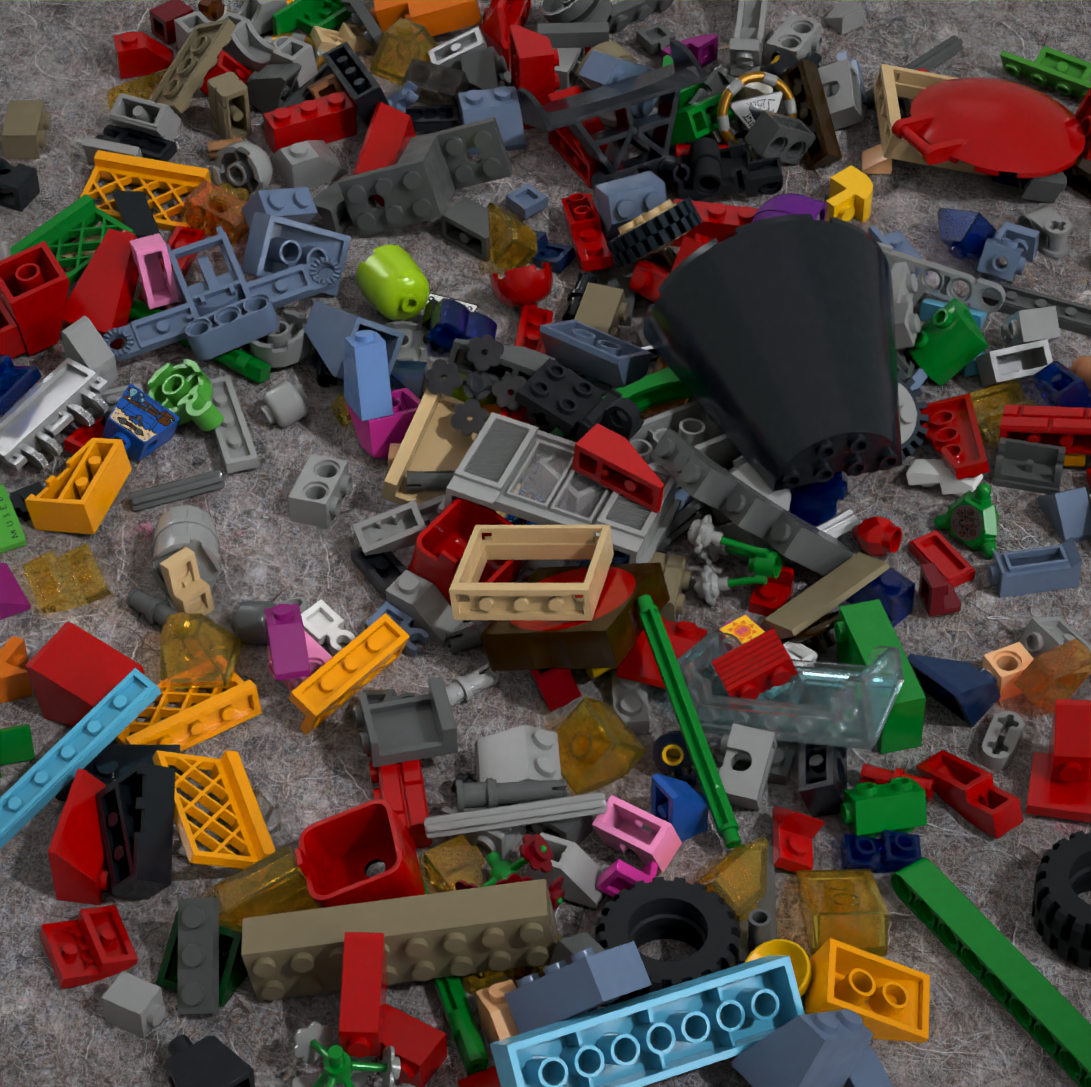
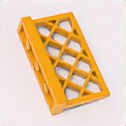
M97 150L94 156L95 167L80 198L85 194L93 198V200L100 197L103 203L96 207L123 223L119 211L113 209L117 207L115 200L111 199L108 201L105 194L117 189L126 191L123 186L128 184L139 185L141 187L132 191H142L148 195L150 200L147 202L150 209L156 207L159 212L153 215L158 229L174 232L176 226L191 228L204 197L210 196L213 187L209 169ZM99 179L114 181L100 188L97 185ZM155 189L168 190V192L157 197L151 191ZM184 193L195 195V197L184 202L179 196ZM173 198L178 203V205L163 210L160 205ZM180 212H184L186 215L183 223L169 219V217Z
M219 656L157 684L162 692L154 700L159 701L158 706H148L138 715L139 717H152L150 723L136 722V717L115 738V741L119 745H180L182 752L262 714L257 686L250 679L244 682ZM217 670L221 673L219 678L205 677ZM180 687H190L188 692H174V690ZM199 688H214L212 694L197 693ZM169 702L183 703L181 708L167 707Z
M156 750L152 757L154 765L164 767L172 765L184 773L180 776L175 772L174 821L189 863L245 869L249 879L262 881L276 859L277 853L239 753L237 751L225 750L222 757L217 759ZM198 769L212 771L211 778ZM189 777L203 786L204 789L201 791L187 781ZM177 788L188 794L193 800L190 802L177 792ZM211 792L212 794L217 796L221 804L216 802L207 794ZM200 803L208 810H210L212 813H214V815L212 817L209 816L196 805ZM186 814H189L203 826L199 828L187 819ZM221 818L226 823H228L231 831L222 824H220L217 820ZM207 829L211 830L224 841L222 843L218 842L205 831ZM198 840L213 852L199 851L195 841ZM230 844L236 848L240 855H236L227 846Z

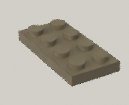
M229 18L196 25L148 100L154 101L156 104L169 105L176 114L185 112L190 106V99L193 94L202 87L204 83L203 78L217 63V56L222 48L231 41V34L236 25Z

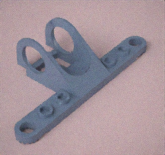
M222 226L216 227L217 235L171 250L169 244H166L181 305L132 321L131 324L113 328L111 331L108 330L107 334L103 335V339L115 355L116 361L126 360L187 339L185 327L189 322L254 294H267L275 309L333 289L342 279L341 266L334 258L320 257L319 260L316 259L304 265L302 263L246 282L228 236L223 231ZM219 245L229 272L216 277L208 256L204 255L196 258L205 281L187 286L176 259ZM324 268L332 269L335 272L333 277L331 276L327 280L325 278L322 279L317 274ZM116 339H123L127 342V345H125V348H122L123 350L119 349L117 351V349L113 350L110 347L111 342Z

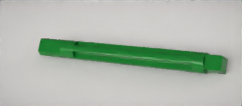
M134 297L129 318L138 320L162 310L158 308L149 309L144 301ZM188 339L178 341V343L191 349ZM238 348L212 358V360L257 383L266 381L270 377V364Z
M424 882L425 894H429ZM460 977L433 978L432 981L467 1074L472 1075L485 1070L489 1059Z

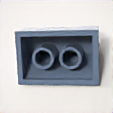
M575 319L540 326L539 332L547 355L556 358L555 361L568 369L584 373L585 378L590 381L605 382L611 385L610 389L612 390L641 380L647 374L652 353Z

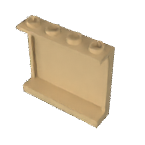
M427 386L384 480L383 499L399 505L415 500L416 504L419 505L446 494V491L407 492L406 472L409 470L455 471L478 436L474 432L470 436H464L461 430L454 429L451 425V417L456 414L455 406L460 403L465 405V402L445 396L442 393L438 395L431 394ZM488 411V417L485 421L488 420L492 412ZM472 417L467 418L468 421L473 419ZM533 459L522 476L527 477ZM517 484L512 493L518 494L522 485ZM492 509L505 519L507 518V513Z

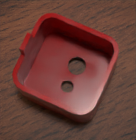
M374 799L315 822L306 827L299 837V848L295 849L297 864L305 875L308 892L319 908L425 894L414 841L390 803L384 799ZM376 862H383L385 864L383 873L373 877L367 876V870L372 864Z

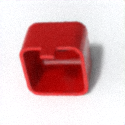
M462 498L454 500L418 535L409 567L410 572L432 582L450 605L449 588L475 525H513L491 508ZM482 533V540L485 539V536H492L491 533ZM487 560L478 583H514L518 578L523 560Z

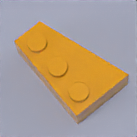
M90 439L66 461L67 468L57 477L51 475L45 481L46 487L38 495L30 494L24 500L35 530L81 534L96 533L132 470L121 439Z

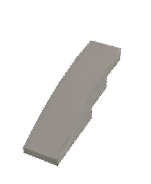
M446 494L419 505L413 500L353 524V529L364 555H373L414 546L418 535L440 515L437 513L438 507Z

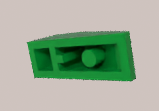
M723 92L677 109L670 146L696 140L718 129L717 108ZM736 95L733 96L731 102L738 101ZM728 108L729 122H731L736 116Z

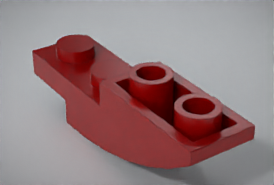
M574 193L567 198H561L571 244L574 247L579 269L593 271L613 267L612 254L606 245L607 242L602 232L601 220L591 194Z

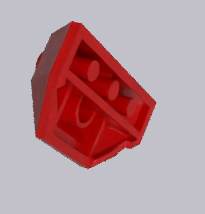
M492 0L489 8L484 9L483 24L478 25L487 47L493 46L498 55L505 58L507 71H510L511 68L509 25L516 24L525 28L532 9V0Z

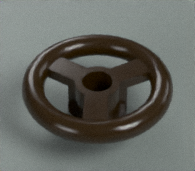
M839 611L825 614L796 636L783 638L784 642L799 643L806 640L809 648L816 653L835 645L837 641L834 634L830 633L829 630L834 628L835 622H838Z

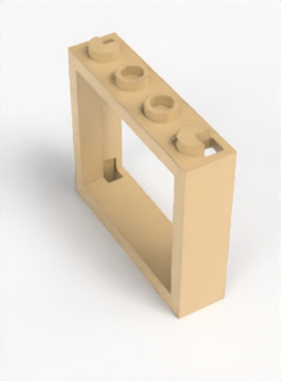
M881 64L873 84V93L883 157L985 176L984 173L974 171V165L960 160L957 164L946 161L929 165L922 159L920 152L904 139L897 138L891 131L893 124L901 119L898 97L914 99L919 92L930 85L957 78Z
M475 525L449 588L453 620L592 621L614 555L611 526ZM482 533H491L492 536H485V539L482 540ZM487 560H591L584 583H478ZM575 595H583V597L575 598Z

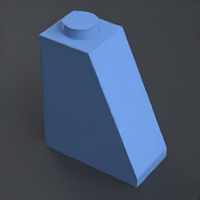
M361 330L356 332L355 336L345 337L344 400L362 421L393 415L386 341L377 332L372 330Z

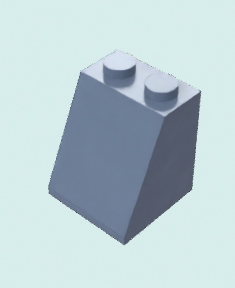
M317 301L313 303L304 329L331 374L343 380L345 337L355 336V333L361 330L377 332L386 341L390 378L405 336V332Z
M848 1009L798 1015L736 1056L731 1065L753 1087H843L874 1034L863 1024L862 1018L857 1013Z

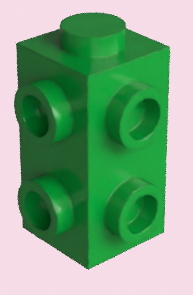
M897 777L891 779V783L879 785L872 782L857 784L856 788L844 790L845 803L840 804L841 819L843 824L847 825L857 836L874 838L879 836L880 832L893 830L899 833L913 831L915 827L927 825L925 790L914 779Z

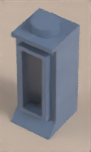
M1073 537L1061 545L997 553V550H993L992 564L987 566V577L990 585H995L1000 598L1075 588L1079 586L1082 558Z

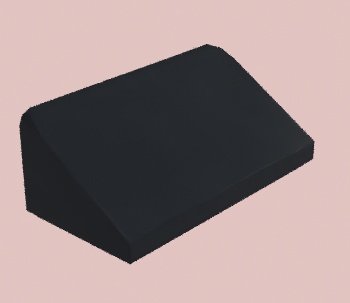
M112 192L123 223L134 230L138 239L160 234L144 192Z

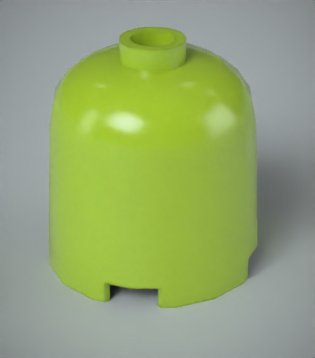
M386 244L373 249L374 254L365 263L363 261L359 263L356 272L357 286L384 317L393 321H404L415 317L426 306L430 295L427 278L411 255L399 245Z

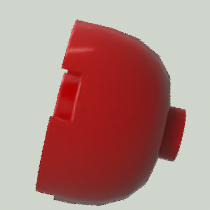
M550 262L542 263L543 269L536 270L535 264L506 270L504 278L498 279L497 273L490 274L491 286L496 298L507 307H518L519 313H521L523 305L537 307V303L545 300L551 293L553 276Z

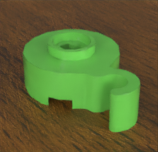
M183 359L184 363L172 366L171 363H168L157 370L148 381L147 385L150 388L148 396L180 417L178 425L193 420L200 430L211 431L223 422L224 417L211 401L213 384L196 362Z

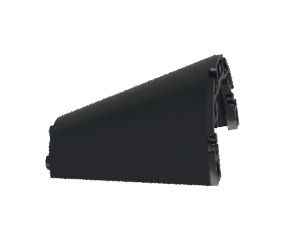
M812 214L771 217L735 228V235L720 243L714 238L684 259L664 280L658 289L660 293L658 300L655 304L649 306L643 330L645 339L773 491L827 482L834 477L836 472H845L847 476H858L863 473L902 466L893 280L887 258L880 245L871 235L850 222L830 217V221L814 220Z

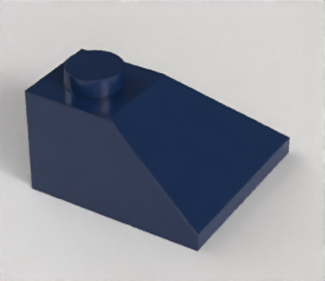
M910 654L907 657L922 690L971 727H974L1001 697L995 686L997 680L982 667L977 670L967 662Z

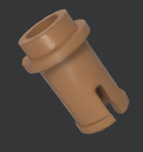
M233 135V138L207 141L210 160L217 158L216 153L224 147L235 142H243L242 137Z

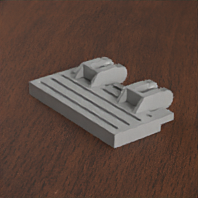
M67 358L0 418V460L17 470L27 462L43 470L49 464L45 456L40 453L41 450L44 449L55 456H59L63 452L60 444L45 433L47 432L55 437L73 420L88 427L93 425L95 420L87 409L90 407L101 412V414H105L109 410V406L102 397L91 391L102 394L111 386L109 382L99 377L97 372Z

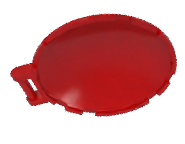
M986 77L950 79L926 87L913 99L909 112L911 117L897 120L891 129L897 138L904 139L920 152L922 159L929 165L946 161L957 164L960 160L974 165V171L994 176H998L999 171L1016 173L1017 178L1044 177L1068 169L1076 163L1077 157L1082 155L1086 141L1085 132L1079 120L1058 101L1031 87L1008 80Z

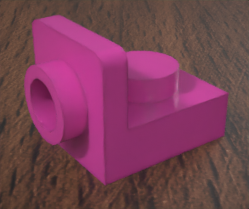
M617 859L598 877L596 888L614 898V895L624 888L628 891L631 890V885L642 880L645 883L652 882V879L657 874L658 863L651 860L641 870H638Z

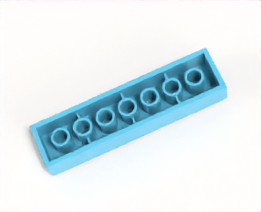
M768 955L490 1043L501 1087H643L737 1056L798 1015L805 1013L790 956Z

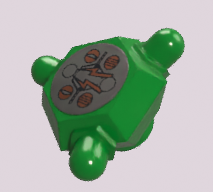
M987 483L979 484L976 490L973 492L969 490L949 505L946 514L938 515L934 519V525L937 529H948L951 537L975 551H982L987 558H992L993 550H997L998 553L995 537L998 536L999 514L996 506L991 503V487Z

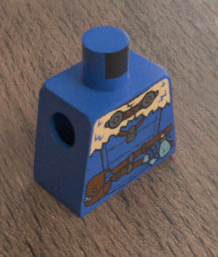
M130 383L109 415L102 436L106 439H121L127 455L135 461H141L172 439L180 417Z

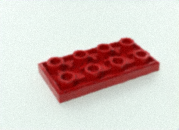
M1033 752L1026 814L1091 823V781H1050L1049 754Z

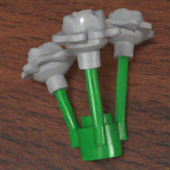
M711 515L704 516L702 520L695 519L690 525L688 542L695 545L694 553H699V558H702L705 564L703 573L695 577L694 588L698 593L697 597L705 599L710 606H715L716 598L719 596L720 591L730 590L732 586L748 584L767 585L768 578L777 579L782 568V554L779 552L724 537V533L719 530V526L712 524ZM731 553L749 558V571L754 572L755 576L729 579L728 576L718 577L709 565L712 562H717L720 554L728 555Z

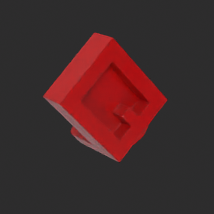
M782 566L777 579L768 578L767 585L757 584L749 600L748 612L768 617L789 602L793 594L794 569Z

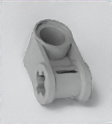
M1048 205L1019 216L1018 225L1040 231L1038 248L1046 256L1062 258L1068 255L1070 247L1067 243V238L1072 229L1071 223L1061 217Z

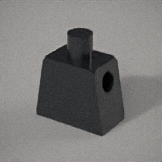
M179 1035L168 1045V1051L172 1056L167 1059L165 1065L170 1087H255L254 1071L251 1066L215 1036H207L193 1044L186 1035Z

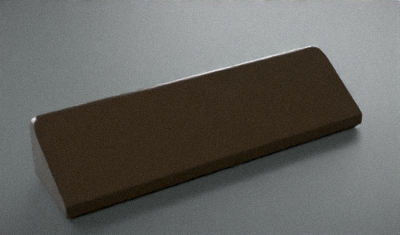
M801 58L782 73V77L795 98L797 108L796 119H800L816 136V139L804 155L807 169L813 170L842 159V154L817 65Z

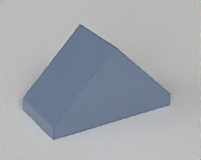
M1086 487L1038 496L1037 502L1063 543L1073 537L1074 542L1091 539V509Z

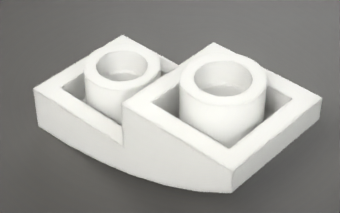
M916 459L906 473L909 485L932 487L940 483L943 495L955 494L956 496H962L969 490L973 492L983 478L981 474L975 478L957 480L946 464L939 459Z

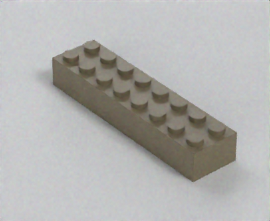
M546 879L242 918L241 956L257 1000L274 1001L287 997L313 996L319 993L341 991L345 932L384 933L388 977L387 986L402 982L428 981L433 978L466 976L472 973L504 971L510 968L549 964L558 942V931Z

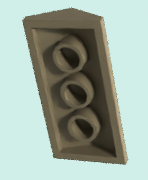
M858 552L766 617L760 627L765 632L774 628L780 639L794 637L890 569L885 561Z

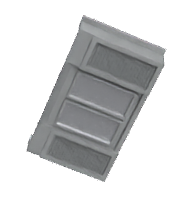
M492 412L454 472L453 478L446 487V495L438 507L437 513L441 514L454 500L462 498L539 525H610L613 550L630 555L629 564L650 563L681 505V500L675 498L677 490L676 479L665 469L648 464L664 484L661 509L658 513H655L572 470L574 448L577 442L538 430L539 427Z

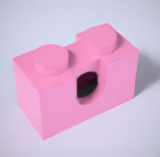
M158 233L129 241L133 259L141 277L138 280L142 296L149 309L179 302L167 245L161 235ZM160 260L163 263L165 272H163Z
M611 795L606 802V812L598 814L592 823L603 844L623 854L629 848L638 855L643 864L646 865L651 860L658 863L657 871L663 873L682 844L672 824ZM643 823L652 829V833L641 828Z

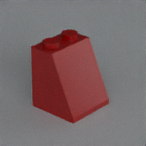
M45 241L0 261V298L18 326L29 356L58 343L70 283L68 276Z
M66 622L25 665L44 718L73 727L134 668L145 675L142 665L70 622Z

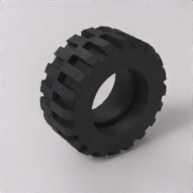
M1091 830L1090 833L1086 834L1083 831L1070 835L1069 840L1064 837L1053 844L1052 849L1045 852L1041 858V864L1037 868L1032 900L1033 924L1037 933L1040 936L1043 935L1042 941L1051 950L1057 949V955L1063 960L1069 962L1071 959L1077 962V967L1086 970L1091 967V905L1078 897V894L1091 891Z
M655 877L649 883H645L642 880L632 884L631 890L628 891L624 888L614 895V901L610 900L601 910V916L597 919L595 927V941L605 950L635 941L638 949L642 945L654 940L674 939L693 946L697 952L687 958L676 961L656 960L639 952L652 985L623 995L620 999L613 1001V1003L618 1001L620 1003L739 965L741 931L739 922L735 920V913L727 903L723 904L724 899L716 892H707L706 886L698 882H694L692 885L686 883L685 878L674 877V881L664 880V877Z

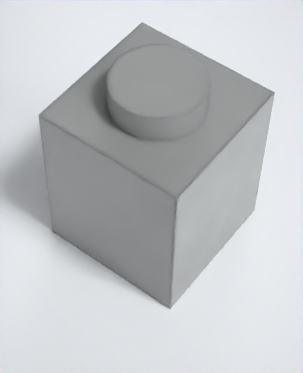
M125 971L119 974L101 997L105 1022L142 1038L146 1037L153 1026H158L165 1015L166 1008L163 1002L161 987Z

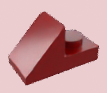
M775 805L772 809L773 866L807 876L813 869L812 839L822 828L824 821Z

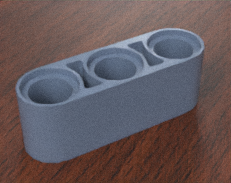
M258 293L194 319L186 325L185 334L194 356L199 360H208L271 334L278 328L279 320L270 297L267 294Z

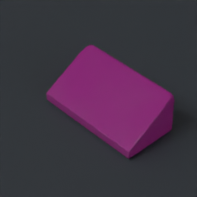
M0 563L1 620L31 609L30 603L7 563Z

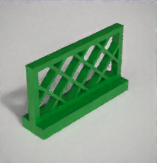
M85 194L10 248L12 256L45 241L53 255L56 254V259L62 268L76 266L72 271L65 272L69 278L70 286L81 277L93 256H83L84 251L97 250L109 228L120 232L127 230L134 235L135 232L97 208L93 198ZM100 221L102 222V226H95V227H93L94 225H96V224L99 223ZM101 235L100 240L85 242L88 236ZM80 237L78 243H71L76 238ZM78 252L77 257L62 258L63 253Z

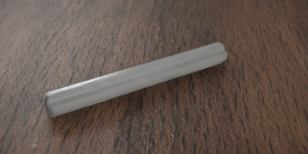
M594 792L430 816L424 819V827L427 838L434 839L604 814L607 810L604 793Z

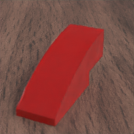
M941 750L916 766L917 772L921 777L936 780L935 787L932 786V788L950 807L974 826L995 839L1000 838L1023 822L1019 798L994 786L992 773L945 750Z

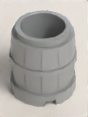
M182 505L170 509L158 520L153 536L152 574L156 584L164 592L169 593L159 563L184 547H188L195 552L200 578L209 584L210 589L213 588L216 578L220 574V541L213 519L205 511L195 506Z

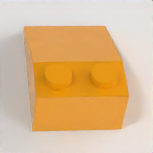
M829 938L809 958L812 967V979L806 990L805 1014L848 1009L857 1013L862 1018L863 1024L874 1034L871 1039L925 1043L928 1040L930 975Z

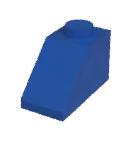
M658 773L652 776V815L671 823L681 842L708 829V812L710 809L703 794L697 793L685 781Z

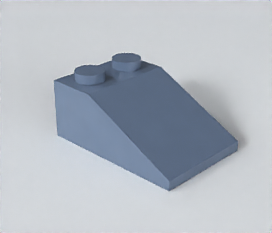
M254 212L241 270L246 274L264 277L302 263L304 265L316 259L319 260L320 257H329L338 261L341 266V272H343L351 236L271 214ZM324 268L317 275L327 280V278L333 277L335 272L332 269ZM339 284L335 288L321 293L337 296Z

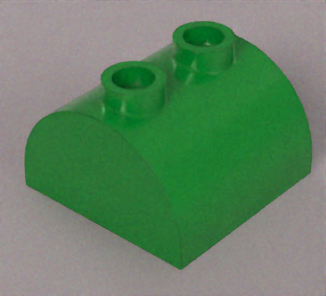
M953 298L943 308L938 309L921 326L920 332L916 335L914 347H907L919 367L934 382L943 386L989 345L966 304Z

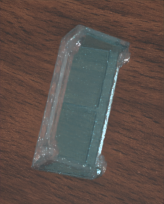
M710 632L677 659L704 733L730 734L732 724L734 723L774 732L776 740L865 750H870L877 744L904 681L899 647L879 646L874 648L869 653L868 666L791 659L798 672L797 675L791 676L790 680L782 686H773L771 690L760 693L756 699L730 697L711 663L712 660L742 645L734 635Z

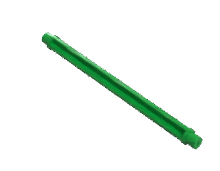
M642 595L636 599L639 608L638 616L704 792L718 835L723 838L726 848H735L742 842L738 833L739 825L735 819L659 609L654 605L650 595Z

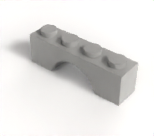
M245 0L242 7L235 14L249 19L254 29L260 35L273 31L272 15L285 7L287 1ZM199 10L174 19L177 48L181 49L196 25L214 21L208 20Z
M228 11L218 19L229 18L236 25L231 34V41L222 49L239 63L259 72L266 65L298 63L302 67L294 85L297 88L302 87L318 73L312 45L290 37L279 47H275L265 41L254 29L250 20Z

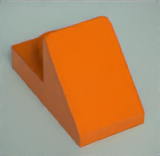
M12 636L0 650V703L29 697L33 693L31 681L25 665L29 662L25 641L16 636Z

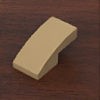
M343 22L339 31L313 26L310 37L318 51L324 50L327 52L346 41L354 52L373 48L363 35L366 28L361 27L359 29L357 25Z
M184 547L159 563L173 604L178 612L188 616L190 620L189 626L215 610L210 586L200 578L194 551Z

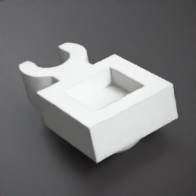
M322 599L301 613L304 630L318 644L322 645L324 642H327L330 653L333 656L342 650V647L338 645L339 643L349 644L355 639L352 632L342 630L344 628V620Z

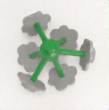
M317 1021L312 1022L308 1028L299 1029L294 1036V1042L297 1044L293 1049L294 1056L301 1058L306 1064H312L321 1055L324 1058L325 1071L318 1080L313 1074H306L304 1078L296 1077L292 1080L291 1087H335V1084H344L345 1087H363L368 1081V1076H373L376 1072H380L382 1087H393L394 1080L399 1079L401 1062L400 1058L395 1056L394 1046L389 1045L387 1048H384L381 1063H373L376 1056L358 1058L349 1056L339 1045L330 1047L328 1042L333 1036V1030L327 1025L321 1026Z

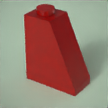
M345 932L339 1039L340 1046L349 1056L358 1058L366 1056L380 1057L388 985L384 933Z

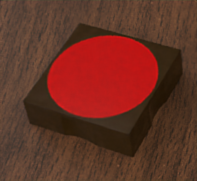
M661 563L610 564L592 621L493 620L481 633L491 670L617 668L636 644L638 636L644 630L638 616L639 608L636 599L642 595H650L654 605L658 607L659 613L670 600ZM590 565L538 567L525 583H584ZM575 595V598L583 597V595Z

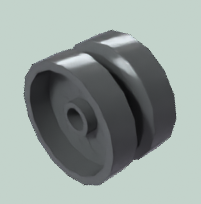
M541 0L539 10L549 23L606 22L612 12V4L609 0Z

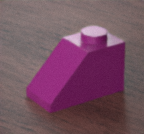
M278 604L272 608H265L267 638L275 680L311 676L299 604Z

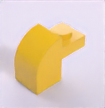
M851 165L830 177L825 221H830V217L847 222L855 218L864 223L870 217L873 183L866 174Z

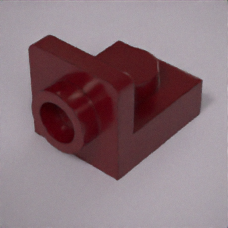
M935 563L922 564L918 594L928 616L933 617L961 611V602L952 584L947 583L946 577L939 574Z

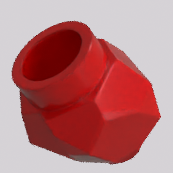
M875 516L865 519L860 525H856L852 529V535L861 549L871 556H884L887 552L895 553L902 541V529L884 517Z

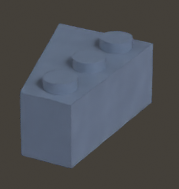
M592 50L578 75L592 89L655 69ZM658 97L631 105L632 116L636 119L648 116L652 112Z
M635 941L598 953H594L593 948L590 947L571 955L573 963L569 965L566 964L565 960L543 968L545 976L541 978L537 972L517 980L519 988L504 995L519 1033L522 1034L585 1014L589 1010L605 1003L608 1004L616 1001L623 995L651 986V981Z

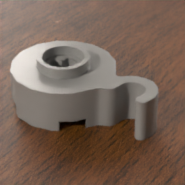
M287 309L282 310L283 315H277L279 326L274 332L248 343L251 355L270 364L271 368L286 367L305 358L312 349V342L304 331L307 321L301 313Z

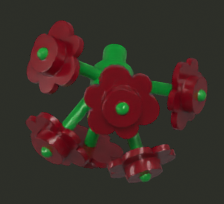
M525 834L522 837L523 844L519 848L522 858L514 863L504 861L497 851L491 852L486 857V862L491 868L489 874L491 879L481 887L533 880L529 876H521L517 871L527 863H529V866L534 871L540 869L543 873L550 872L552 870L551 859L553 858L550 846L539 834H534L533 836ZM561 876L553 880L548 888L553 911L562 904L565 891L561 888L564 878ZM458 880L455 883L456 890L477 888L475 884H468L464 880Z

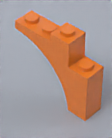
M373 0L374 8H370V13L376 23L380 25L383 34L408 27L409 31H415L417 41L482 23L477 0Z

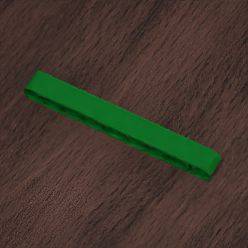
M923 857L891 875V884L899 899L1079 1087H1091V1024L928 858Z

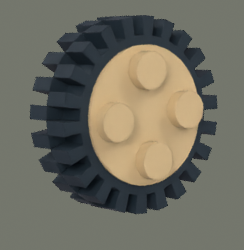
M690 197L674 204L669 199L619 227L620 234L607 242L606 245L619 268L635 262L650 253L653 255L657 252L664 264L672 268L676 258L669 246L674 243V240L686 234L703 221Z

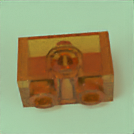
M203 180L185 198L181 220L196 229L203 230L204 233L211 237L217 235L216 227L222 226L232 248L249 231L241 209L247 202L216 185Z

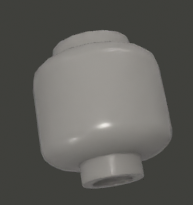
M285 380L264 393L263 401L265 405L261 407V411L269 424L276 422L280 427L287 428L307 415V406L310 405V401L298 382L293 384Z

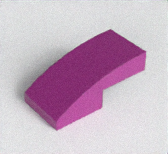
M706 34L679 41L685 44L694 54L702 68L717 60L718 36L716 34ZM670 46L662 49L661 67L664 56L669 55L672 57Z

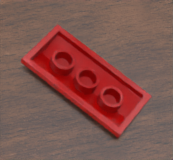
M383 102L376 104L353 175L398 163L410 139L416 137L410 115ZM371 195L381 207L385 205L384 199L381 196Z

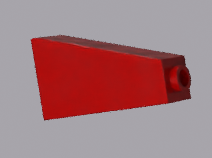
M108 229L66 301L61 325L63 329H66L83 316L90 319L102 338H104L103 335L107 334L108 330L111 331L113 328L127 325L140 274L134 262L129 243L131 240L138 239L133 233L127 230L120 232ZM123 339L112 341L110 347L119 350Z

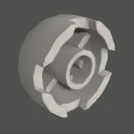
M246 141L235 142L216 153L218 156L217 162L213 166L212 171L215 182L221 192L231 194L234 198H237L236 202L247 203L257 191L267 190L272 180L273 168L271 160L260 146Z

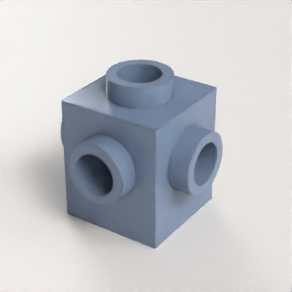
M1001 237L1000 241L988 238L985 242L977 271L989 274V280L1006 284L1007 280L1013 281L1015 275L1021 276L1027 260V258L1022 257L1024 249L1017 247L1019 242L1009 238ZM999 257H1004L1008 264H1002Z

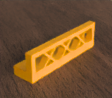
M386 613L290 693L288 699L305 715L299 728L306 735L311 733L400 657L410 636Z

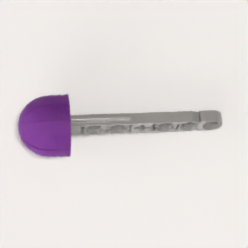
M781 194L764 203L756 212L752 222L792 214H812L814 220L825 221L827 203L800 194ZM877 242L882 251L896 263L907 262L911 272H915L917 267L921 268L917 275V280L927 287L924 292L926 294L948 301L956 298L964 304L970 303V308L987 313L997 312L1006 300L1005 290L998 283L979 278L977 281L970 274L892 250L893 246ZM928 271L936 272L939 275L940 283L937 286L927 285L924 281V273ZM959 280L966 282L970 288L969 293L965 296L956 294L953 289L954 282ZM986 290L995 291L999 296V303L996 305L986 304L983 300V292Z

